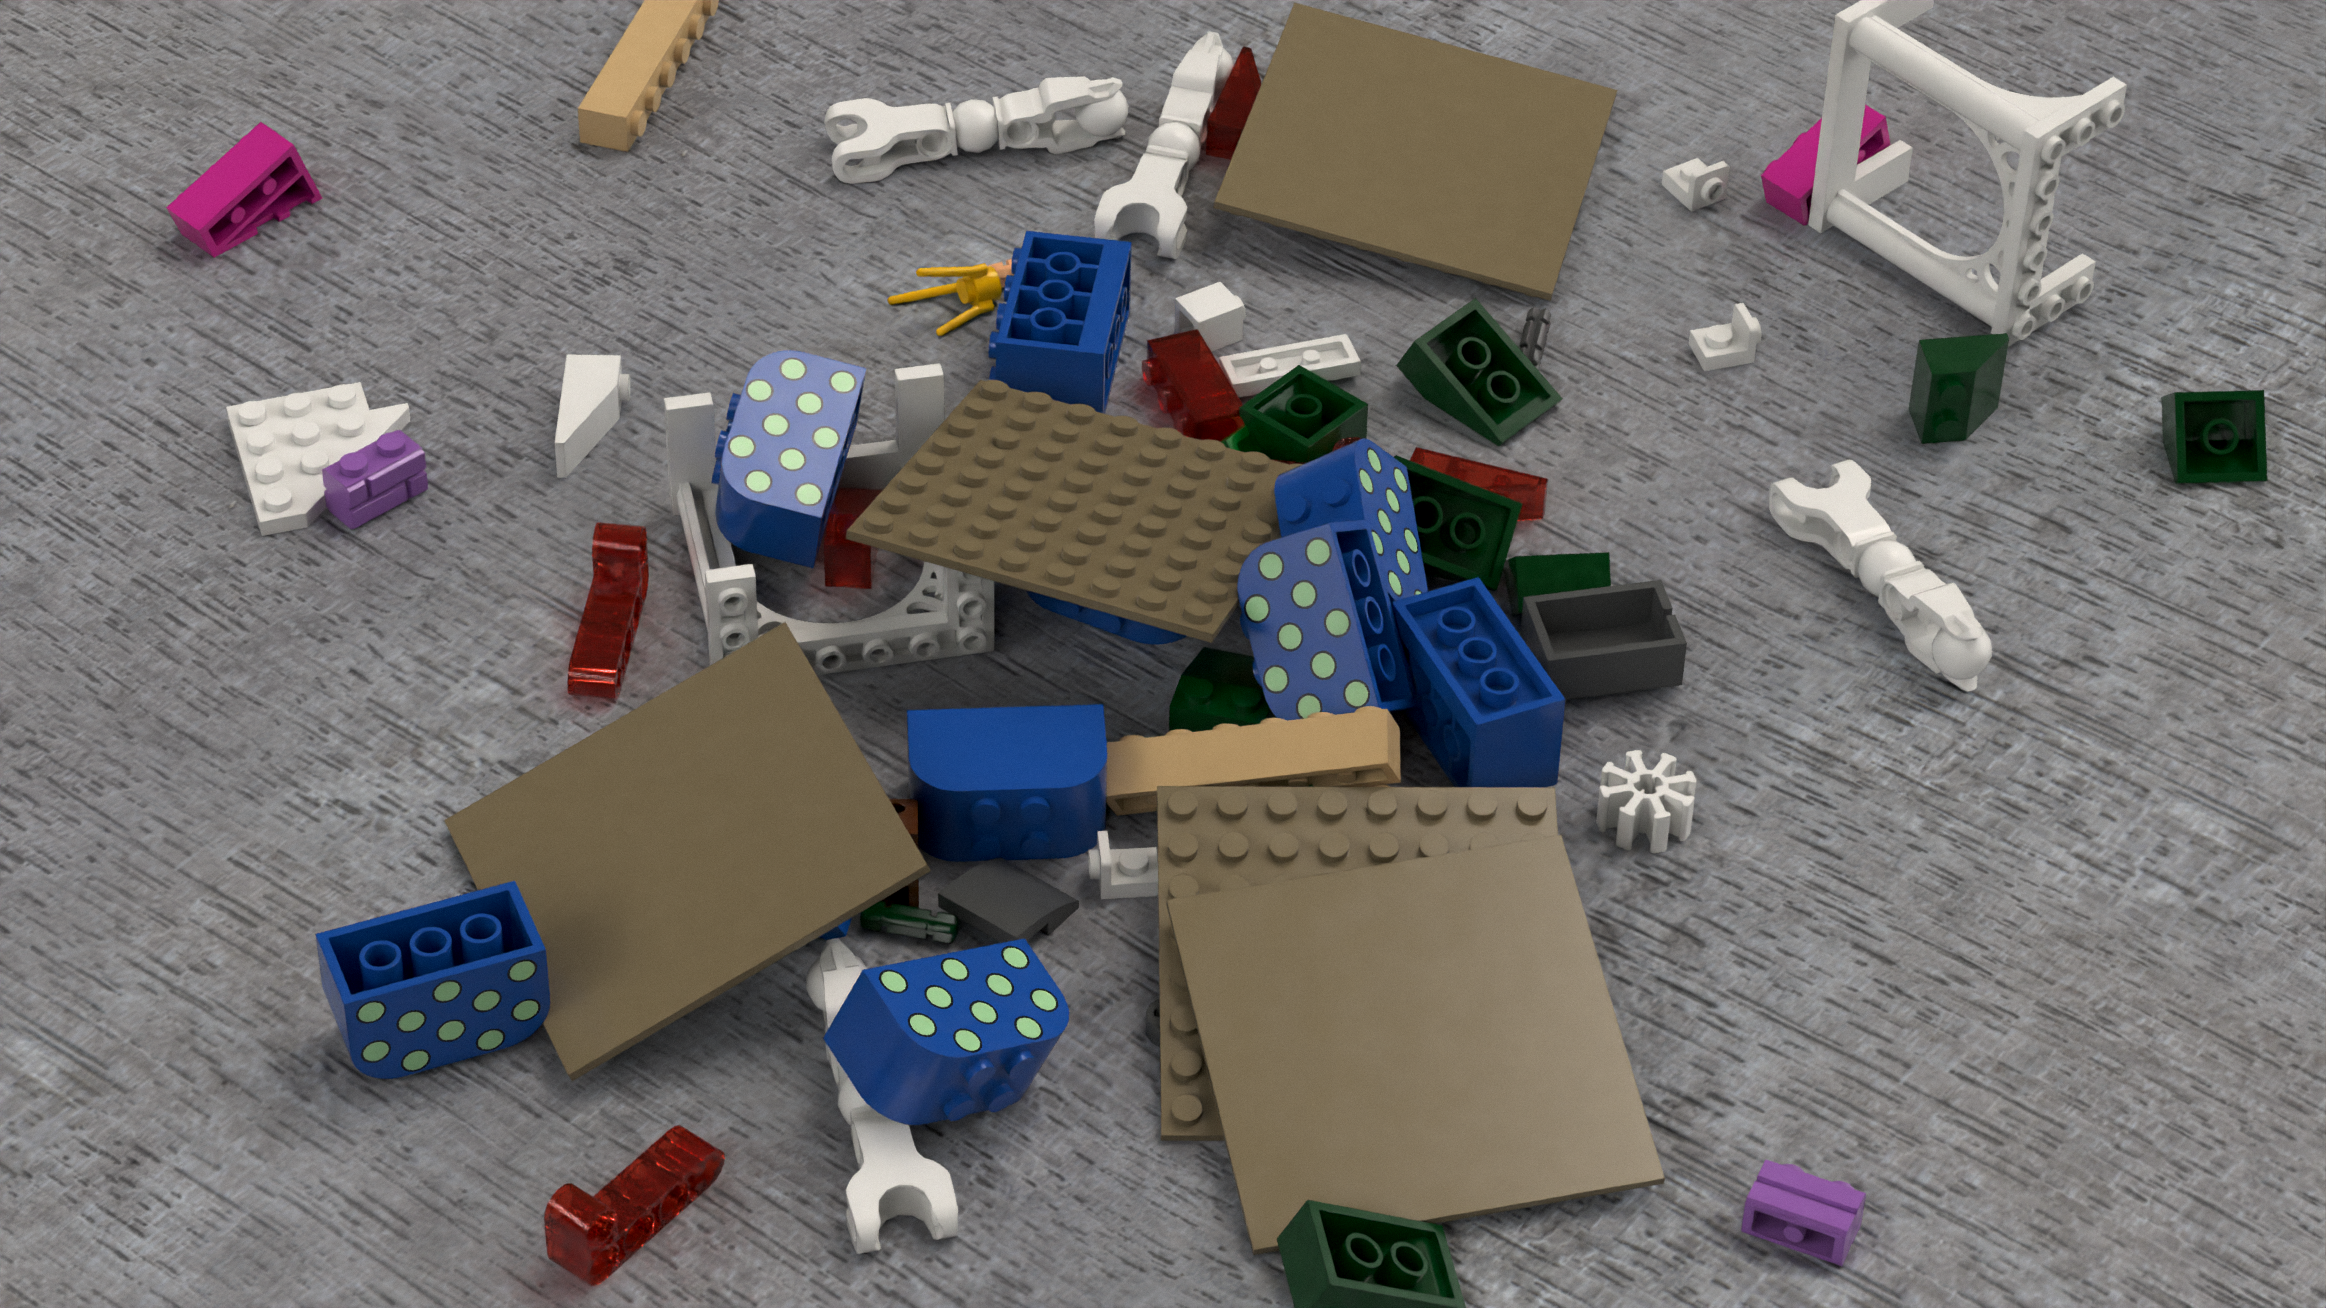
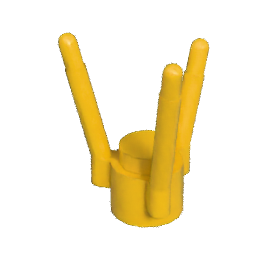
M985 263L969 267L919 268L916 270V274L919 277L962 278H959L956 283L890 296L887 302L890 305L958 293L963 304L970 303L974 307L937 328L936 334L943 336L979 314L993 311L994 304L992 301L1001 298L1002 288L996 270L992 266L987 267Z

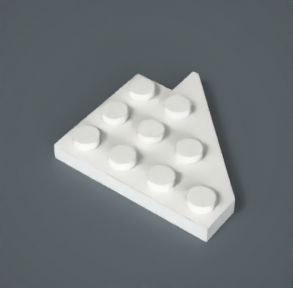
M361 382L227 406L228 424L261 536L307 528L327 508L324 493L327 489L323 484L322 469L339 461L345 454L356 452L377 441L385 433L402 430L410 422L408 403L369 410Z

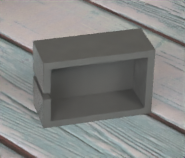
M1661 580L1523 597L1520 636L1566 700L1682 685L1687 642L1676 615H1672L1673 608Z

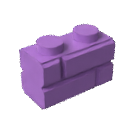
M396 430L381 435L377 441L356 452L345 454L339 461L322 469L323 484L327 489L324 491L326 507L329 512L347 527L355 529L407 501V499L428 489L427 473L424 470L426 469L425 452L422 450V447L401 430Z
M1765 1159L1757 1180L1754 1182L1746 1198L1741 1231L1842 1266L1862 1223L1866 1193L1855 1190L1850 1184L1843 1181L1831 1182L1805 1173L1796 1165H1781Z

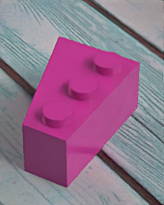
M1866 104L1857 165L1890 146L1886 117ZM1822 118L1807 132L1800 134L1793 145L1779 159L1769 163L1761 175L1766 202L1803 226L1809 223Z
M260 122L166 208L180 233L215 258L257 235V227L273 218L280 222L290 217V209L306 200L313 204L323 198L294 144Z

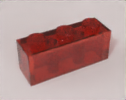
M1198 329L1147 340V359L1142 361L1143 377L1146 384L1153 386L1156 390L1161 410L1164 414H1170L1174 421L1175 430H1178L1183 436L1201 441L1210 439L1221 442L1245 424L1239 415V407L1243 404Z

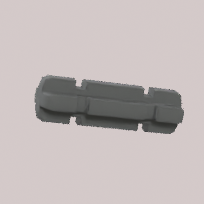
M1533 307L1527 313V322L1524 325L1519 347L1539 370L1540 360L1542 359L1547 340L1546 334L1549 332L1551 324V313L1546 308L1540 310L1537 307Z

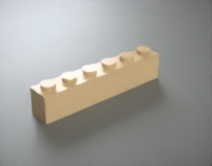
M644 0L578 107L580 143L626 152L630 150L637 136L641 137L644 134L647 120L651 113L659 109L664 91L667 87H672L681 63L685 64L687 62L690 48L694 41L702 37L705 23L709 16L715 15L719 0Z
M1374 706L1358 708L1355 713L1334 715L1328 712H1316L1310 714L1305 719L1287 721L1281 718H1267L1262 720L1260 724L1238 726L1226 723L1216 725L1212 730L1192 732L1184 729H1175L1167 732L1164 736L1145 738L1140 735H1127L1121 737L1119 741L1107 742L1106 803L1116 816L1157 811V786L1308 787L1312 784L1314 787H1367L1401 783L1400 728L1388 709Z

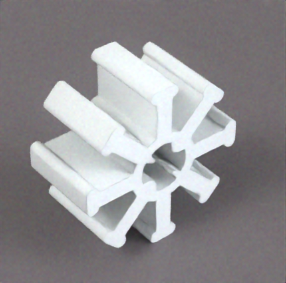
M1634 750L1626 752L1624 770L1615 767L1612 762H1607L1602 768L1596 824L1601 832H1605L1608 828L1617 827L1616 846L1625 850H1631L1632 842L1639 833H1646L1651 844L1650 852L1659 853L1667 850L1668 833L1679 837L1680 841H1685L1690 835L1696 778L1692 771L1675 776L1676 757L1662 753L1660 762L1653 770H1647L1642 761V751Z

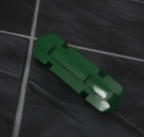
M883 901L877 902L860 913V925L864 929L881 931L882 927H886L887 933L925 940L928 935L933 936V941L947 944L953 943L958 933L959 921L955 914L938 912L937 916H933L932 910L894 903L891 904V908L885 907L886 902Z

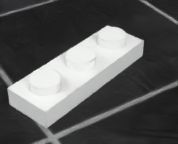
M1347 334L1219 357V372L1232 399L1259 394L1298 365L1327 381L1360 375L1361 361Z

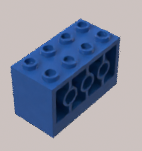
M1026 231L1022 248H1014L1011 271L1014 276L1007 275L1004 302L1007 303H999L996 329L999 332L992 331L990 335L988 355L989 358L996 359V366L991 367L989 380L1002 381L1009 388L1027 393L1042 392L1049 395L1053 400L1067 404H1085L1094 408L1096 412L1105 414L1130 315L1132 242Z
M1477 577L1393 601L1392 609L1419 705L1403 710V712L1453 786L1549 787L1556 785L1558 782L1566 699L1480 578Z

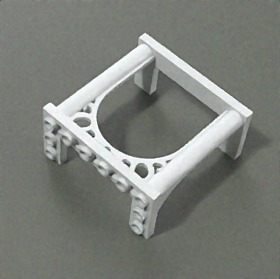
M1861 0L1835 15L1808 225L1819 233L1826 231L1832 226L1840 229L1991 326V334L2007 333L2009 347L2019 340H2024L2031 332L2047 322L2056 320L2060 314L2074 305L2083 303L2093 291V275L2096 261L2083 253L2041 279L2043 264L2048 253L2046 246L2049 228L2054 217L2052 210L2055 193L2060 182L2058 175L2061 157L2075 148L2085 145L2090 139L2108 128L2115 127L2121 121L2125 112L2124 99L2127 84L2112 77L2087 93L2072 97H2037L2007 91L1981 80L1897 29L1932 9L1934 0ZM1871 62L1955 113L1973 130L1986 148L1996 168L2004 200V216L2001 231L1994 245L1986 253L1971 257L1946 253L1869 206V204L1908 182L1913 147L1899 140L1857 165ZM1995 137L1997 140L2001 139L2004 142H2002L2001 144L1997 143ZM2010 151L2020 155L2017 170L2012 169L2007 162V153ZM1989 264L1994 265L2000 272L1999 285L1991 275ZM1972 268L1977 271V275L1972 273Z
M940 363L894 369L896 440L851 445L836 494L885 488L943 423L944 375ZM711 393L664 398L670 506L673 516H681L708 632L710 665L762 636L763 634L761 633L774 629L784 622L788 625L816 675L994 651V581L925 561L918 583L902 601L882 613L857 621L844 623L805 622L775 613L757 602L756 576L753 564L736 566L731 543L721 533L716 522L715 509L718 484L711 483L716 464L714 411ZM935 592V598L925 596L926 594ZM916 609L930 611L917 614H908V612Z

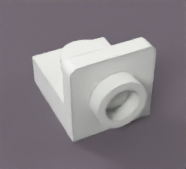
M1695 158L1664 170L1662 185L1692 212L1726 199L1730 166L1721 161L1707 167L1699 158Z
M1744 303L1734 304L1732 323L1690 330L1689 346L1704 371L1754 363L1756 344L1761 342L1762 337L1761 327L1758 319L1750 315Z
M1097 831V849L1088 850V869L1090 880L1099 879L1101 899L1158 896V858L1156 847L1110 849L1108 831Z

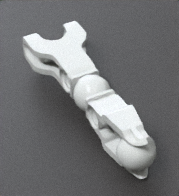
M1207 32L1185 54L1183 60L1176 68L1169 94L1159 118V127L1149 136L1146 152L1141 157L1132 179L1126 183L1111 187L1102 195L1094 219V238L1120 241L1123 236L1131 233H1146L1154 236L1159 242L1157 256L1172 259L1179 257L1187 239V229L1184 224L1187 217V206L1182 195L1188 181V171L1198 162L1201 146L1204 144L1209 131L1215 127L1220 94L1231 83L1234 74L1232 57L1223 48L1218 33Z
M1085 76L1054 77L1042 80L1038 88L1010 93L1001 99H998V96L992 97L993 106L984 100L970 99L960 103L953 111L950 103H945V106L920 104L891 107L881 101L869 98L843 101L829 107L824 123L830 139L838 144L832 155L834 174L844 183L855 184L880 181L891 175L901 165L938 160L952 153V156L958 155L957 147L965 152L980 153L990 149L998 141L1000 150L1005 149V146L1014 149L1047 147L1048 151L1052 154H1062L1093 147L1097 141L1112 138L1118 139L1125 135V130L1122 126L1126 122L1129 106L1125 96L1119 90L1122 87L1120 79L1112 77L1091 81ZM1075 107L1077 120H1056V111ZM844 119H851L857 124L840 126L837 123ZM863 159L858 165H845L848 160Z
M1849 459L1830 465L1832 474L1829 488L1815 489L1806 487L1792 477L1771 483L1769 488V510L1785 533L1801 541L1815 542L1822 545L1845 569H1850L1851 574L1855 578L1859 577L1863 587L1869 593L1879 597L1878 603L1885 609L1886 614L1905 636V644L1912 655L1936 674L1942 673L1946 679L1961 690L1968 692L1976 689L1977 675L1986 669L1992 657L1991 640L1987 632L1975 619L1971 606L1955 583L1946 584L1942 582L1935 573L1925 569L1921 561L1915 560L1908 547L1896 541L1897 536L1867 501L1871 490L1870 476L1856 462Z
M839 938L826 941L821 956L810 966L806 977L808 995L815 1006L823 1011L825 1034L862 970L867 969L861 958L855 956ZM825 1042L827 1060L830 1062L834 1079L839 1089L838 1107L846 1122L851 1125V1138L859 1171L852 1176L846 1188L848 1205L846 1220L856 1253L862 1254L880 1250L879 1229L886 1220L898 1215L914 1216L924 1221L933 1239L939 1240L958 1236V1207L948 1170L939 1163L924 1158L917 1152L908 1124L899 1123L881 1115L863 1100Z

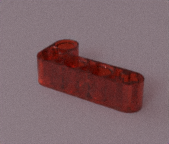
M597 522L592 542L593 580L569 662L567 685L569 695L618 699L648 591L647 532L645 526Z
M677 1125L668 1130L594 1196L572 1183L564 1184L552 1195L544 1213L548 1258L591 1286L601 1284L715 1182L724 1165V1152L683 1126Z

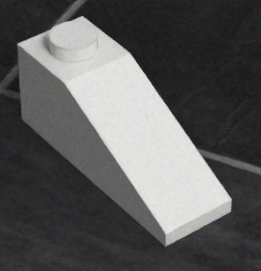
M566 355L555 436L557 478H567L620 419L622 401L630 400V374H622L621 355Z

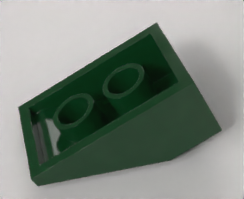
M1476 298L1416 339L1396 365L1425 400L1497 446H1501L1563 399Z
M1397 455L1394 456L1395 459L1407 467L1425 574L1458 583L1479 577L1488 590L1496 591L1523 503Z
M1203 647L1181 674L1169 706V731L1184 729L1198 732L1212 730L1214 726L1227 723L1247 726L1260 724L1262 720L1267 718H1277L1266 702L1262 686L1255 679L1253 673L1254 656Z
M1307 1200L1277 1237L1294 1308H1466L1442 1225Z

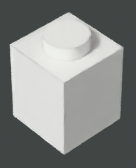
M1221 282L1175 298L1174 333L1197 357L1243 340V320L1246 318L1244 304L1238 296L1233 295Z

